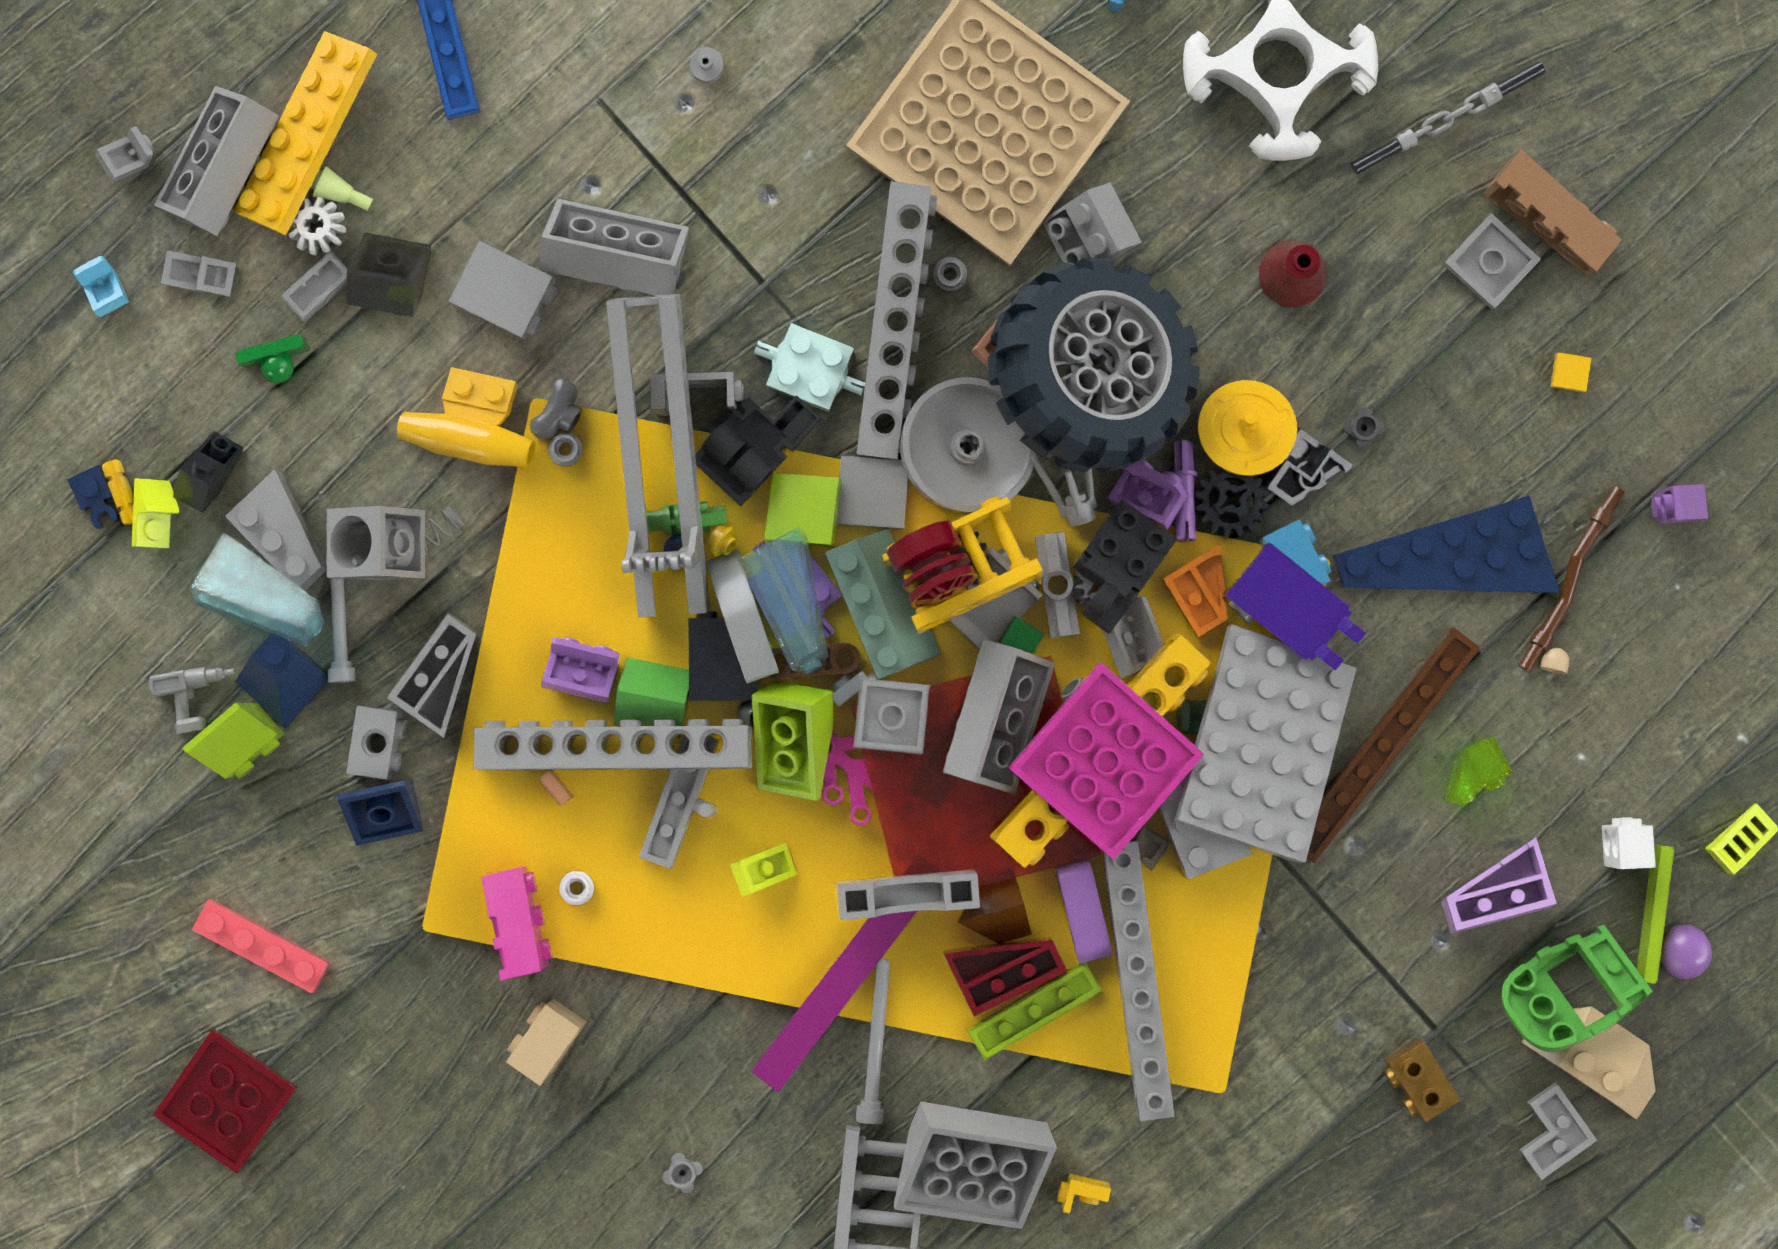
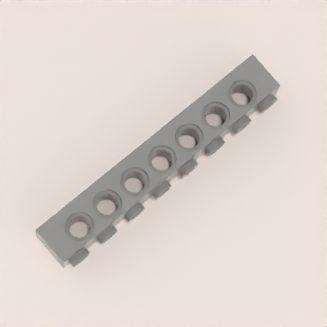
M890 182L857 455L898 460V453H901L902 421L907 417L912 402L910 399H905L907 385L914 386L916 366L910 365L911 351L918 352L920 332L914 331L915 318H922L925 299L918 297L919 285L927 283L929 264L922 263L924 250H931L933 230L927 229L928 216H935L937 196L931 195V186ZM913 211L919 215L920 223L916 228L906 229L902 226L900 219L905 212ZM903 245L913 247L916 251L915 259L910 263L900 262L896 257L899 247ZM905 279L910 282L912 290L908 296L900 298L893 294L892 285L896 280ZM894 313H902L906 316L908 323L904 330L896 332L888 327V318ZM893 346L898 347L903 352L901 363L895 366L888 365L883 359L885 350ZM887 380L894 381L899 386L898 395L891 400H886L879 394L880 385ZM882 414L892 416L895 421L893 430L887 434H882L875 428V420Z
M705 719L688 720V726H675V720H654V726H641V720H620V727H607V721L588 720L586 721V727H573V721H552V727H539V721H519V727H506V722L485 721V728H474V769L481 771L752 769V727L743 725V719H723L722 726H709V720ZM719 734L724 740V746L720 752L712 754L708 749V741L713 735ZM617 735L621 740L620 750L615 754H610L606 749V742L611 736ZM651 735L655 740V748L651 753L644 754L640 749V741L643 737ZM686 735L690 742L689 748L686 752L678 754L674 749V741L678 736ZM515 736L518 739L519 748L516 753L509 755L505 750V743L508 738ZM549 736L553 741V747L548 754L543 755L539 751L538 745L543 737ZM584 736L587 741L586 750L577 755L572 749V743L576 737Z
M1133 839L1114 860L1103 851L1102 857L1136 1113L1140 1121L1175 1116L1138 841Z

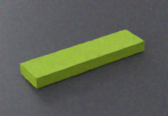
M1654 844L1655 868L1649 869L1637 970L1646 983L1656 984L1674 849L1673 847Z
M1080 963L967 1029V1032L985 1061L1103 991L1087 963Z

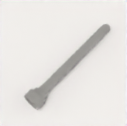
M330 578L334 662H331V668L328 669V683L356 682L355 668L352 667V661H348L344 579Z
M885 958L880 959L876 966L865 1097L861 1099V1103L857 1106L856 1121L865 1124L883 1123L884 1108L881 1107L878 1094L890 974V962Z

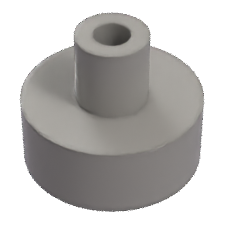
M710 47L696 50L690 58V70L693 77L705 84L717 81L724 71V63L720 53Z

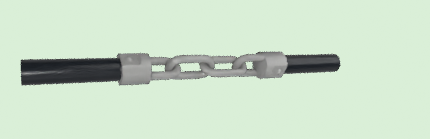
M1539 61L1498 84L1493 83L1465 99L1463 107L1452 113L1441 111L1423 122L1422 129L1415 133L1411 129L1405 130L1404 133L1398 134L1394 140L1351 162L1352 169L1356 174H1359L1398 152L1407 151L1409 148L1417 146V138L1424 134L1435 136L1452 126L1454 118L1465 112L1475 114L1503 99L1504 95L1545 74L1546 70L1543 64ZM1479 97L1482 105L1472 109L1474 104L1469 102ZM1445 116L1444 122L1448 123L1431 131L1432 126L1428 124Z

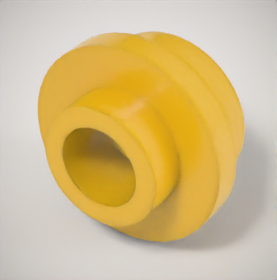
M721 524L709 536L707 546L711 548V554L715 557L723 554L728 555L736 547L738 539L736 538L737 530L734 527H727Z

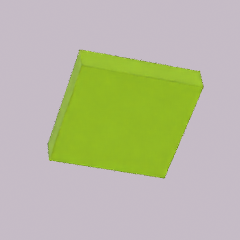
M773 473L764 540L774 543L834 547L842 480L838 477Z

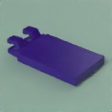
M1269 541L1225 594L1226 597L1305 660L1309 658L1313 661L1318 656L1335 671L1344 659L1332 651L1326 644L1338 629L1357 644L1366 634V632L1348 619L1352 614L1348 610L1350 606Z

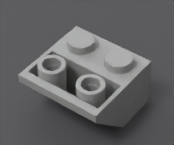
M1110 182L1086 190L1046 217L1042 222L1063 262L1075 264L1082 258H1099L1112 261L1142 242Z

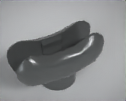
M561 377L555 379L552 383L551 396L541 414L530 422L531 433L543 440L551 439L560 428L570 433L579 421L582 409L574 405L578 392L570 380Z

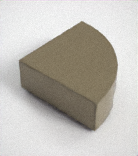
M1145 825L1136 834L1140 860L1152 871L1171 842Z

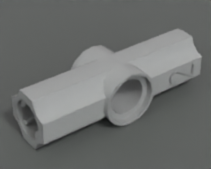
M1064 532L1035 536L1037 557L1043 569L1041 589L1044 595L1050 638L1080 634ZM1053 576L1062 577L1067 584L1065 592L1061 595H1055L1048 589V581Z

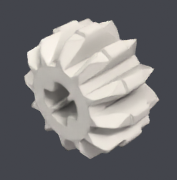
M317 197L313 206L311 201L305 198L303 201L305 209H299L297 219H294L291 227L295 229L288 235L292 240H298L297 248L301 251L309 246V253L317 255L321 246V249L327 254L331 251L328 243L332 241L337 246L342 243L335 235L336 233H346V228L338 224L345 219V216L342 212L335 213L337 205L332 201L325 205L324 199ZM319 220L324 225L323 228H317L315 233L310 226L311 224H317Z

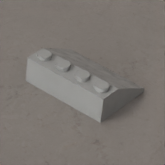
M920 1101L909 1128L894 1201L895 1210L1022 1229L1057 1149L1048 1123Z

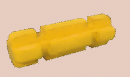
M117 459L108 461L102 465V470L105 478L110 480L108 486L116 507L121 509L119 515L124 525H132L133 492L127 477L123 476L125 471L121 461Z

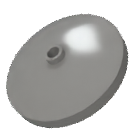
M972 377L944 381L924 393L912 406L905 418L900 438L902 463L913 486L934 505L954 513L971 514L981 509L980 504L992 497L999 496L1001 500L1008 496V499L1011 500L1028 481L1034 467L1030 456H1036V453L1020 441L1025 433L1014 421L1007 425L995 403L1003 398L999 385L991 386L988 380ZM960 444H966L969 447V454L964 453V449L960 448Z

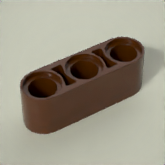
M849 643L772 649L773 654L784 656L787 664L783 672L768 677L780 680L847 675L858 669L861 657L857 648ZM843 649H849L855 655L854 664L847 669L839 667L835 661L837 653ZM807 652H816L821 658L819 668L814 671L805 670L801 663L803 655Z

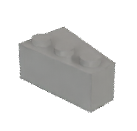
M274 469L225 517L295 590L305 592L327 571V565L311 530L308 529L300 512L301 509L292 495L284 473Z
M448 612L389 693L387 699L444 738L476 631Z

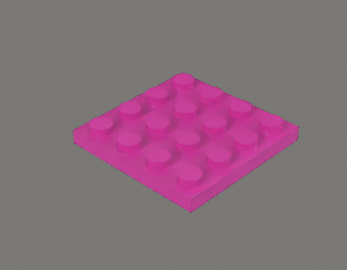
M1099 662L1008 769L1114 860L1203 757L1204 753L1105 665Z

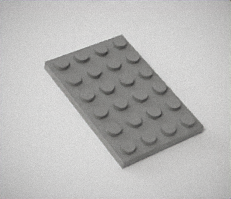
M1233 624L1227 626L1195 746L1204 755L1186 775L1174 822L1299 864L1306 863L1356 668L1341 663L1335 671L1318 656L1313 661L1309 658L1305 660L1284 642Z

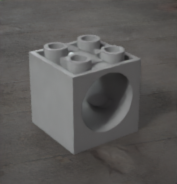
M387 506L327 509V578L355 580L425 578V510Z

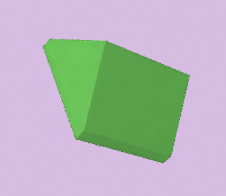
M627 657L617 689L613 724L620 725V720H641V726H654V720H675V726H683L689 700V670Z

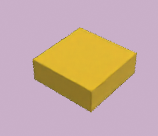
M1556 353L1550 387L1586 392L1591 358Z

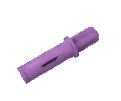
M1181 440L1173 444L1174 472L1172 473L1182 480L1181 485L1188 496L1175 516L1174 537L1177 538L1176 542H1182L1183 539H1185V542H1193L1196 540L1194 483L1195 478H1197V472L1194 471L1193 443Z

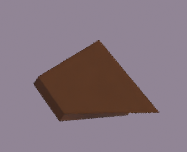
M1013 868L980 877L978 881L980 908L964 909L958 923L996 943H1004L1032 935Z

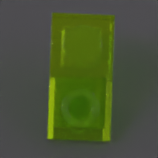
M1487 736L1456 753L1443 794L1446 804L1456 803L1458 807L1463 806L1476 799L1475 792L1485 787L1488 791H1492L1507 783L1505 777L1513 772L1494 736Z

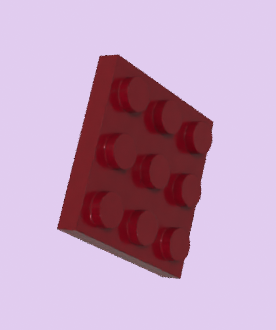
M213 1029L158 1106L153 1116L237 1174L248 1161L298 1086L219 1031Z

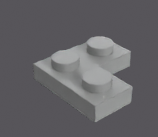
M1553 1083L1527 1102L1546 1131L1519 1149V1151L1539 1179L1543 1180L1598 1141L1557 1083Z

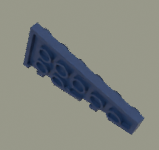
M1529 495L1332 555L1342 588L1560 593Z

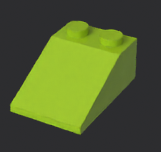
M773 680L752 694L758 789L817 801L821 796L834 725L832 691Z
M235 702L183 747V750L223 778L228 779L236 776L240 779L254 768L252 761L262 754L266 757L280 746L278 739L284 733L259 703Z

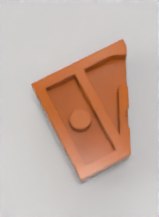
M1220 545L1162 579L1196 637L1203 635L1228 620L1224 593L1225 580L1222 568V548Z

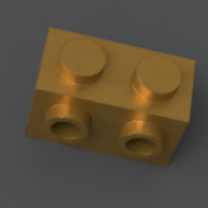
M1417 1038L1384 1059L1389 1067L1384 1072L1394 1088L1398 1086L1402 1088L1406 1095V1098L1402 1101L1413 1118L1418 1115L1419 1118L1427 1122L1461 1101L1423 1040Z

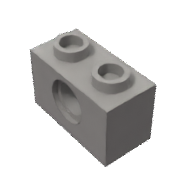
M367 706L356 707L346 774L386 780L393 779V773L398 774L401 765V753H397L399 739H404L407 726L406 719H402L403 712ZM377 733L383 735L386 740V746L380 753L375 752L370 745L371 738Z

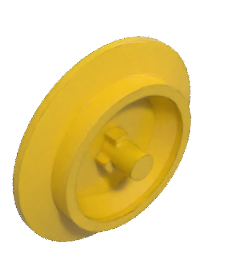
M1241 380L1220 387L1206 400L1199 415L1198 435L1205 453L1217 466L1233 474L1254 476L1273 470L1288 457L1296 441L1297 421L1290 403L1278 390L1262 382Z

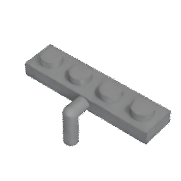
M686 735L682 737L677 750L678 754L686 752L689 748L690 742ZM713 737L708 741V749L712 754H715L720 740ZM709 769L670 770L639 858L673 869L693 812L695 811L703 817H714L717 814L718 808L715 804L699 799Z

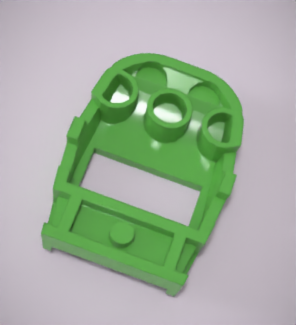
M1603 924L1597 927L1595 934L1584 938L1577 934L1565 939L1563 943L1550 948L1546 946L1537 951L1534 958L1525 965L1521 964L1509 974L1502 987L1501 1001L1506 1015L1528 1043L1546 1052H1559L1610 1030L1648 998L1653 991ZM1578 953L1617 1005L1616 1010L1588 1026L1584 1025L1547 973V971Z

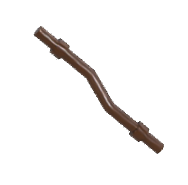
M1613 486L1602 505L1596 507L1589 518L1591 523L1570 556L1560 597L1541 629H1536L1529 640L1531 645L1518 665L1522 670L1530 673L1542 652H1547L1554 641L1552 636L1573 603L1583 561L1601 531L1607 529L1614 518L1612 513L1625 493L1621 488Z

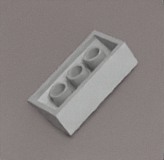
M215 86L154 206L203 231L218 236L220 230L226 226L229 220V212L235 201L244 191V183L249 173L259 162L260 152L266 140L274 132L275 123L279 115L244 95Z
M557 199L541 237L539 270L551 272L555 275L579 278L587 282L616 286L624 290L629 289L648 293L653 296L670 295L674 293L679 279L689 227Z
M983 639L943 772L1015 794L1020 778L1008 767L1032 741L1055 662L1014 647Z

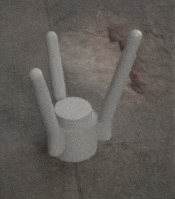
M1035 455L1030 456V460L1058 506L1061 518L1067 517L1070 526L1083 525L1096 518L1093 508L1097 507V503L1094 497L1092 468L1085 472L1086 496L1084 492L1078 493L1071 470L1067 469L1065 471L1071 494L1065 498V504Z

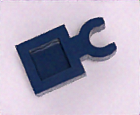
M96 465L67 479L81 510L92 509L91 522L95 528L100 530L104 528L101 516L105 512L110 514L112 521H120L119 512L114 507L109 506L107 502L113 496L102 466Z

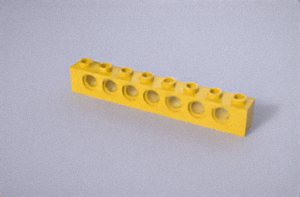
M1174 633L1127 686L1141 698L1146 693L1153 692L1156 697V704L1153 709L1163 717L1168 710L1173 712L1182 704L1185 699L1183 693L1191 685L1195 687L1203 681L1208 674L1206 668L1211 662L1182 635ZM1175 666L1179 671V678L1176 683L1168 685L1165 681V673L1168 668ZM1031 790L989 837L1017 863L1026 868L1028 864L1031 866L1035 865L1046 852L1044 849L1046 844L1052 838L1054 840L1060 838L1068 829L1069 824L1067 823L1068 820L1058 811L1051 812L1048 803L1034 790ZM1038 820L1041 826L1039 834L1033 838H1028L1025 834L1026 825L1030 821Z

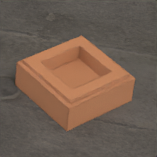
M553 770L548 771L540 778V782L559 805H564L574 798L573 794Z

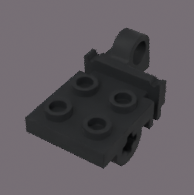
M797 395L774 420L748 397L741 403L747 411L742 415L735 409L726 422L720 424L702 444L701 449L695 454L696 466L739 506L742 507L787 458L781 451L783 447L786 446L794 452L809 432L822 420Z
M1121 499L1072 567L1100 587L1082 612V615L1108 634L1112 632L1177 541V538L1123 499Z

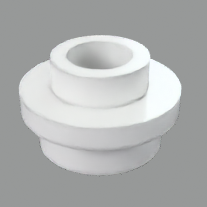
M572 871L562 878L559 887L560 894L567 903L582 905L589 901L594 893L593 880L585 872ZM578 881L582 883L583 892L581 894H574L572 892L571 885L573 882Z

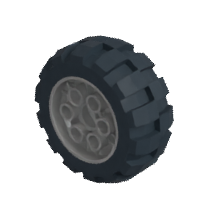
M1082 258L1075 264L1062 262L1042 272L1011 298L1010 306L999 314L991 334V343L996 346V351L988 356L990 385H999L1003 398L995 403L1006 424L1009 425L1015 421L1025 433L1020 441L1041 458L1051 453L1056 456L1055 464L1059 467L1082 473L1091 468L1102 473L1123 469L1161 449L1164 442L1177 435L1190 416L1191 406L1187 402L1197 396L1200 373L1199 366L1191 365L1190 357L1198 352L1196 338L1192 325L1183 327L1176 314L1182 308L1181 305L1167 289H1163L1159 293L1149 285L1152 277L1127 264L1115 270L1114 261L1108 259ZM1065 320L1074 331L1073 334L1060 326L1062 321ZM1089 321L1095 323L1098 332L1091 329ZM1104 348L1112 354V357H1109V355L1105 351H1103ZM1068 367L1065 370L1066 376L1060 378L1057 368ZM1111 389L1118 391L1119 398L1113 395ZM1097 395L1096 411L1089 408L1092 397Z

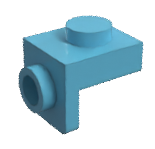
M99 256L73 271L75 278L84 287L91 307L99 318L129 302L117 272L103 256Z

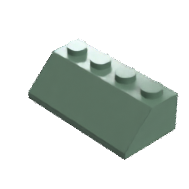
M889 528L825 552L878 680L941 654L931 629L918 635L911 619L912 616L917 614L915 611L917 608H913L907 598L911 592L904 591L902 587L904 582L903 576L897 575L892 565L886 567L882 555L887 552L886 548L895 543Z

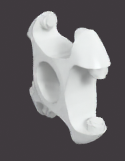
M1267 0V10L1254 30L1237 45L1220 56H1207L1206 54L1210 51L1208 46L1210 41L1199 31L1192 34L1185 41L1183 53V74L1187 94L1196 102L1199 101L1202 104L1212 92L1209 88L1212 83L1207 79L1214 78L1228 84L1250 99L1268 120L1275 133V139L1268 133L1264 137L1259 134L1249 145L1252 149L1251 151L1259 159L1288 161L1309 157L1314 154L1319 148L1321 140L1311 131L1307 133L1301 131L1297 136L1292 128L1293 120L1306 97L1335 74L1343 71L1352 72L1351 80L1353 83L1351 86L1360 95L1369 93L1377 82L1378 51L1373 31L1359 23L1349 34L1351 38L1349 44L1355 49H1343L1312 29L1289 0ZM1272 40L1287 41L1294 45L1304 56L1307 66L1306 79L1299 85L1286 89L1269 85L1260 78L1255 70L1253 63L1254 49L1262 43Z

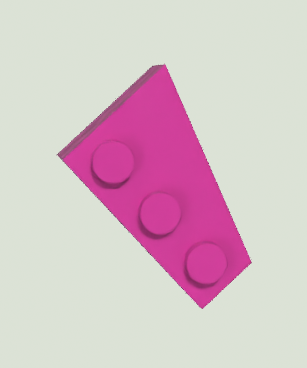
M522 866L482 876L489 919H492L496 936L493 939L494 949L499 950L503 966L502 970H498L500 981L539 972L548 967V960L553 958L549 939H543L540 926L545 925V919L541 905L535 906L533 892H537L534 873L527 872V867Z

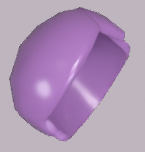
M1691 924L1673 926L1662 941L1660 962L1666 972L1678 979L1689 980L1701 975L1708 968L1712 958V948L1703 930Z

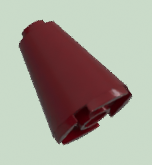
M1286 240L1274 245L1264 255L1259 266V282L1263 292L1283 307L1298 308L1311 303L1319 296L1326 283L1327 269L1322 255L1312 245L1303 241Z

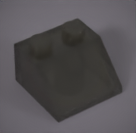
M365 232L347 270V304L364 309H374L395 315L413 317L422 298L431 254V245Z

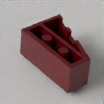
M1051 937L943 951L974 1017L1067 972Z

